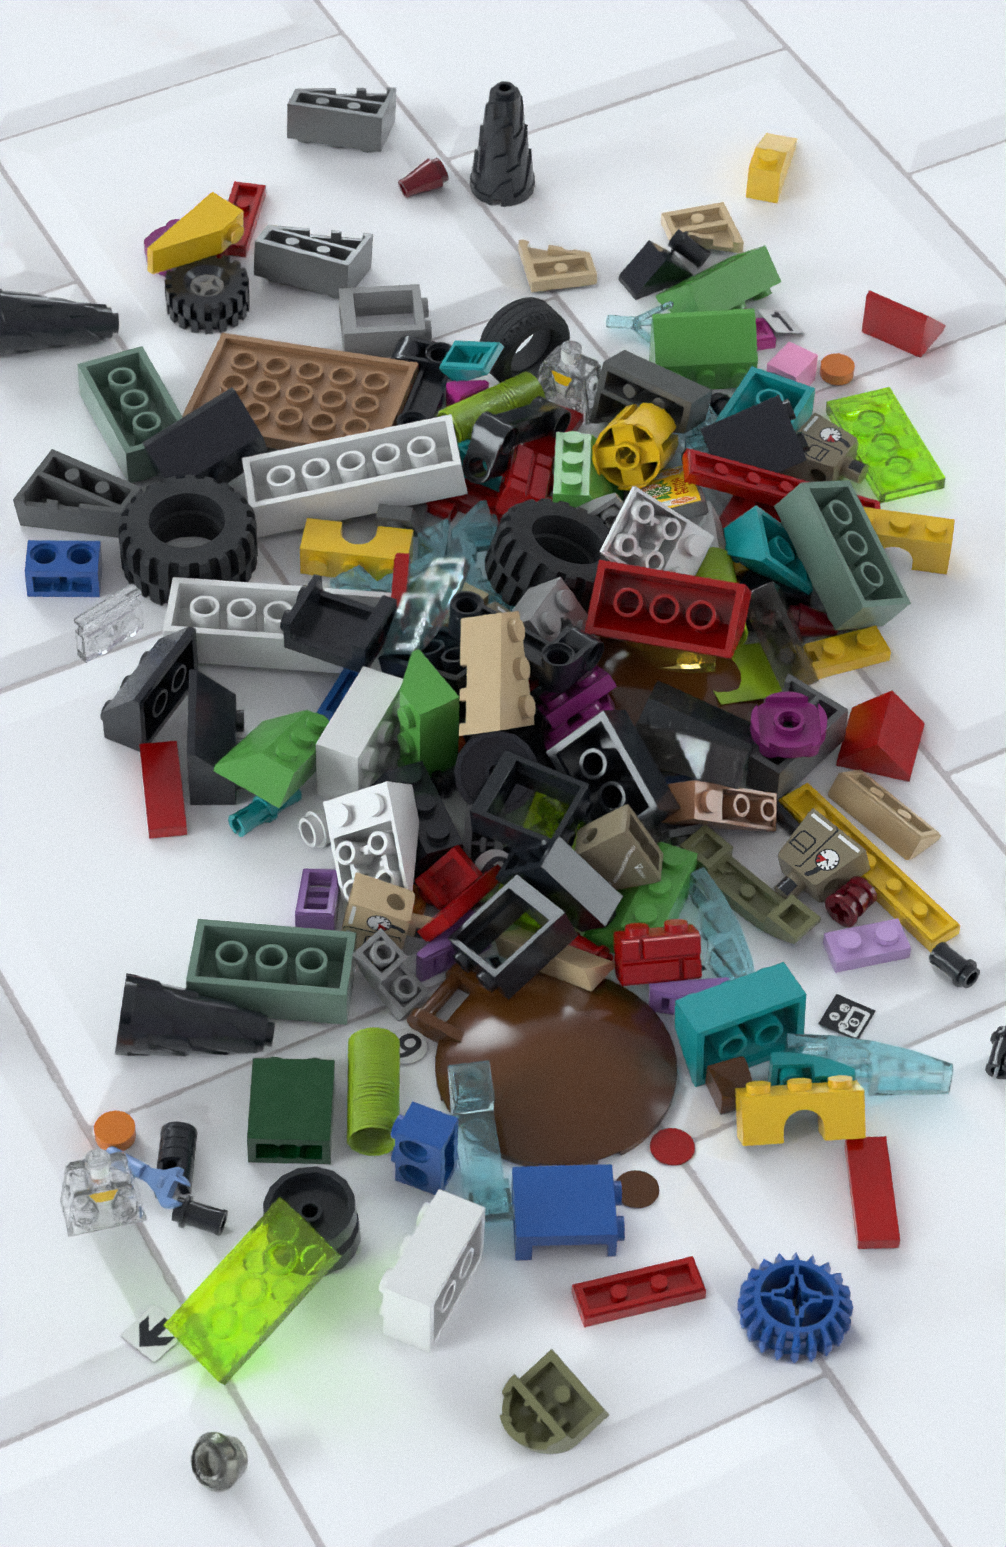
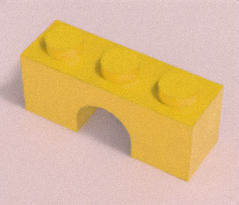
M863 507L884 549L898 547L906 550L913 560L911 570L947 575L955 519Z
M307 518L300 544V574H317L326 577L392 584L395 555L397 553H409L412 564L414 530L378 526L376 535L370 542L352 544L343 539L342 522Z
M850 1076L828 1077V1082L812 1083V1080L807 1078H794L787 1080V1085L771 1086V1083L768 1081H751L746 1083V1088H735L737 1137L743 1146L783 1144L784 1125L789 1116L800 1110H810L817 1113L818 1132L825 1141L866 1138L864 1089L857 1080L852 1081Z

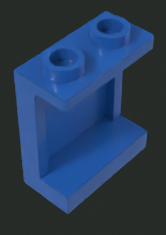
M612 1164L512 1167L511 1199L515 1261L532 1260L533 1246L606 1244L607 1256H616L617 1241H625L624 1216H616V1206H622L621 1181L613 1180Z

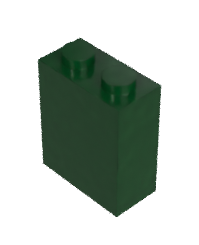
M253 1058L247 1129L249 1163L331 1165L335 1060H323L320 1058Z

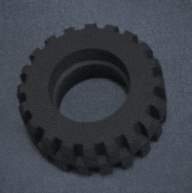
M185 475V478L176 479L173 476L165 478L163 483L158 484L154 482L149 484L145 488V492L140 490L131 498V503L128 502L124 507L118 524L122 570L128 583L135 587V591L145 598L150 596V600L153 603L161 606L164 603L168 604L173 577L249 582L252 578V573L256 570L258 556L255 513L248 504V500L240 492H234L232 486L224 482L218 484L214 478L206 476L204 479H197L195 475ZM181 537H201L211 540L206 544L187 548L166 544L171 540Z
M542 498L537 502L534 499L518 503L503 514L485 555L484 563L488 581H490L495 593L502 595L503 602L509 607H515L529 588L561 577L588 615L599 560L610 561L600 553V550L612 527L608 528L605 525V521L598 516L593 517L587 513V510L578 507V509L569 506L567 502L559 501L556 503L552 502L551 499Z

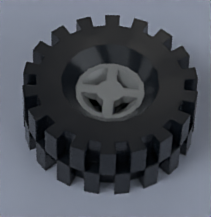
M213 255L172 268V271L168 270L166 273L164 285L167 315L170 314V320L173 323L179 321L180 328L185 330L189 326L191 327V332L197 334L200 329L205 330V334H213V329H218L222 333L227 331V325L234 328L239 325L238 319L244 321L247 317V312L250 309L249 277H247L245 267L241 268V263L237 260L230 263L229 256L223 255L220 259L217 258V255Z

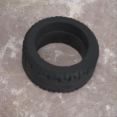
M535 297L521 298L502 307L489 320L480 338V342H500L504 346L489 373L501 383L526 371L533 374L542 383L549 377V369H551L552 374V370L556 371L557 365L559 367L562 363L561 355L559 354L561 350L567 353L566 350H568L570 342V330L564 318L547 302ZM531 335H533V336L531 337V339L529 340V342H528L521 350H519L517 353H515V352L517 351V349L519 348V346H520L528 337H530Z

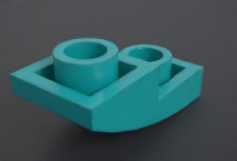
M771 1052L768 1082L771 1083V1086L787 1085V1080L794 1078L811 1079L812 1083L828 1082V1077L850 1076L852 1081L856 1077L855 1068L832 1059L793 1052Z

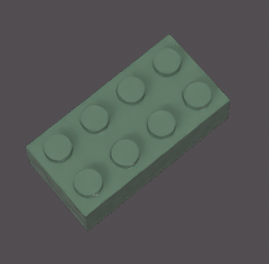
M143 346L77 364L80 396L126 481L134 483L157 476L142 442L183 417Z
M850 480L802 482L774 506L781 519V524L787 531L796 549V554L802 561L812 586L817 592L827 612V617L835 630L868 628L875 625L877 627L884 626L911 604Z
M198 919L186 977V988L198 992V995L235 1002L238 1007L262 1012L268 1018L347 1025L356 970V962L352 955L357 950L356 932Z

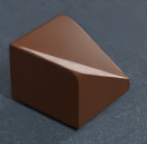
M744 1056L708 1065L705 1084L720 1115L735 1111V1088H746V1083L752 1081Z

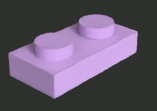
M898 918L824 933L823 945L835 973L910 958L911 946Z

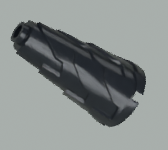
M502 81L490 89L489 99L485 104L483 125L480 124L478 146L477 149H474L470 189L473 195L483 203L492 206V199L501 200V207H508L526 201L533 194L535 174L533 171L532 149L529 148L528 124H525L523 96L514 84Z
M0 289V356L28 353L40 349L61 348L70 344L104 342L106 339H112L113 333L119 332L118 313H113L112 308L107 307V304L74 302L63 298L45 297L27 292L2 291Z
M126 973L115 1055L185 1057L189 1053L228 1055L229 1053L263 1052L264 1046L272 1047L275 1023L268 1022V1016L262 1014V1012L238 1007L235 1002L198 995V992L192 989L160 983L158 980Z

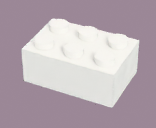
M363 666L316 743L318 795L334 799L368 788L378 779L380 771L382 769L386 770L389 767L393 757V749L398 743L397 735L400 733L397 709L400 708V688L403 679Z
M438 1189L431 1204L425 1202L421 1207L416 1221V1226L418 1227L412 1236L406 1235L399 1248V1260L394 1269L387 1268L379 1286V1291L383 1293V1301L379 1314L383 1316V1334L428 1353L434 1347L484 1255L485 1207Z

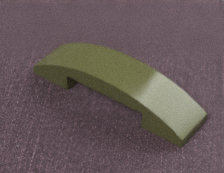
M706 824L680 844V848L698 853L696 874L711 891L737 914L762 931L783 941L795 944L820 923L821 917L793 894L785 900L733 858L734 847Z

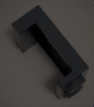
M780 395L700 429L711 455L776 473L806 461L807 458L804 453L810 451L803 432L801 431L796 434L792 426L791 420L796 419L789 400L782 401Z
M314 574L308 585H303L300 588L296 603L292 609H287L282 616L280 630L284 634V648L359 673L363 666L371 667L397 625V599L383 595L376 607H372L324 591L322 576Z

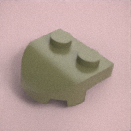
M552 1349L522 1377L519 1378L513 1374L502 1390L504 1399L500 1420L505 1431L521 1446L537 1453L559 1454L569 1451L610 1415Z

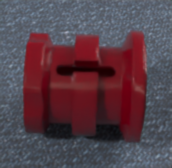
M853 876L835 894H831L826 898L825 908L834 921L843 927L850 928L857 923L858 917L862 916L877 901V894L873 886L866 879L860 876Z

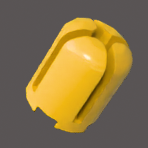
M642 403L639 407L636 404L626 406L599 433L596 443L592 447V462L599 476L602 474L609 482L619 486L617 488L619 490L630 491L632 486H636L639 489L646 487L674 457L679 445L678 435L672 434L677 428L673 418L664 409L652 403Z

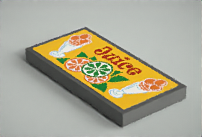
M683 464L662 469L646 487L640 488V490L686 519L709 513L702 487L684 481Z

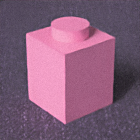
M789 341L767 363L766 371L810 386L815 381L818 355Z

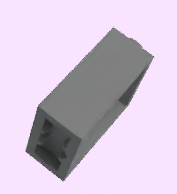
M420 284L339 288V317L343 351L377 357H392L397 342L401 337L413 336L432 341L431 320L424 319L429 318L428 298H421ZM413 313L414 324L357 327L356 316Z

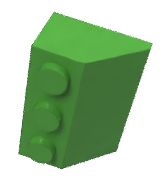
M764 245L730 256L655 296L657 301L671 313L744 309L747 307L746 300L753 298L754 301H758L772 294L770 288L782 281L767 247Z
M755 309L652 314L649 361L711 390L738 388L752 366L757 368L758 366Z
M577 431L556 432L553 502L563 501L569 503V506L577 508L586 502L612 493H616L624 502V490L617 489L619 486L609 482L602 474L600 476L597 474L592 462V447L596 443L597 438L592 434Z
M417 649L411 653L400 688V708L397 709L400 721V733L397 735L400 746V758L397 760V765L401 767L423 761L431 777L434 771H444L456 764L459 745V696L423 653Z
M307 709L262 721L215 765L213 771L280 808L316 772V743L328 725L329 720L324 715L313 713Z
M664 842L656 843L663 852L661 881L618 889L617 891L623 897L615 909L616 916L613 921L604 928L585 931L583 937L599 947L602 945L607 946L610 949V953L615 954L613 933L615 931H625V925L646 923L649 925V928L664 927L666 920L678 919L695 884L698 853Z

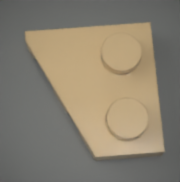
M724 202L661 213V225L669 241L678 229L682 232L687 230L689 232L688 236L705 249L734 253L743 252L744 241Z
M519 240L518 251L531 292L597 284V272L590 252L575 249L566 250L554 245H549L547 251L529 247L528 240Z

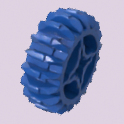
M797 1252L792 1255L791 1260H786L778 1253L774 1264L763 1259L759 1265V1270L751 1268L747 1281H743V1284H741L740 1298H738L737 1303L741 1329H747L749 1342L759 1341L761 1353L769 1349L775 1350L774 1356L777 1361L783 1354L791 1355L790 1358L794 1364L799 1360V1355H805L811 1363L816 1358L817 1352L827 1357L829 1352H831L832 1345L839 1347L843 1341L844 1334H847V1331L850 1330V1317L853 1314L854 1307L852 1300H850L851 1292L849 1286L842 1285L843 1278L841 1273L830 1274L831 1267L829 1262L821 1266L816 1265L814 1255L807 1261L800 1260ZM792 1299H795V1306H793ZM795 1308L798 1309V1316L795 1315Z

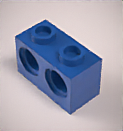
M28 540L24 571L27 597H100L103 569L101 541Z
M412 1101L406 1114L398 1115L391 1131V1138L395 1139V1146L391 1156V1162L395 1163V1181L436 1195L438 1189L445 1190L457 1168L458 1118Z

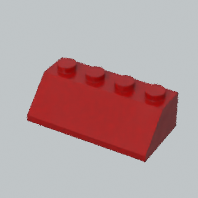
M599 560L585 632L595 636L732 659L745 629L752 592L745 584Z

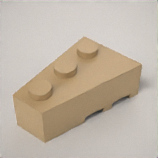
M519 611L461 619L460 665L462 667L467 666V688L460 689V701L466 702V723L459 724V736L534 725L536 708L534 699L530 695L528 681L530 664L525 657L523 645L525 627L520 619Z

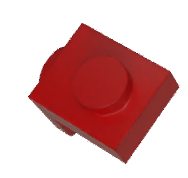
M457 844L414 881L419 887L418 892L427 904L441 910L483 873Z

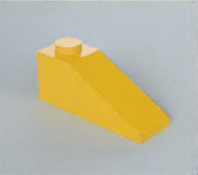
M771 133L764 135L755 147L749 164L746 198L778 203L798 138Z
M211 192L147 248V271L151 274H156L222 253L231 244H236L243 236V210Z

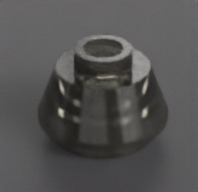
M211 1431L202 1434L193 1446L191 1453L193 1474L200 1484L212 1492L220 1493L229 1490L247 1469V1451L243 1443L234 1436Z

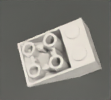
M632 486L600 553L611 562L695 576L715 536L636 486Z
M386 781L323 802L344 914L355 873H361L413 891L419 818L411 784Z

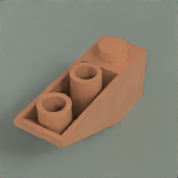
M697 780L668 784L681 809L666 818L662 823L686 827L697 824L704 826L706 824L708 827L715 829L776 831V793Z

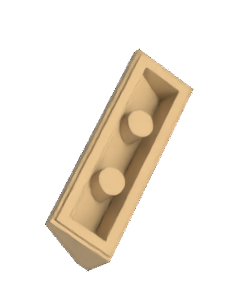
M862 770L838 773L828 792V797L905 860L915 858L936 843L941 837L937 830Z
M524 928L503 932L495 940L499 956L508 959L535 932ZM567 945L539 972L592 992L615 968V963Z

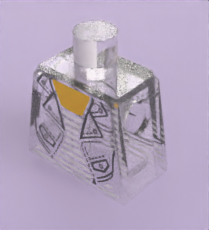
M572 340L566 341L561 346H557L542 362L537 379L544 390L547 400L583 413V424L587 426L590 424L601 374V365L597 360L582 354L580 343Z
M93 1149L87 1153L85 1159L70 1162L65 1166L60 1204L68 1237L147 1221L139 1185L125 1153L116 1152L109 1154L103 1149Z

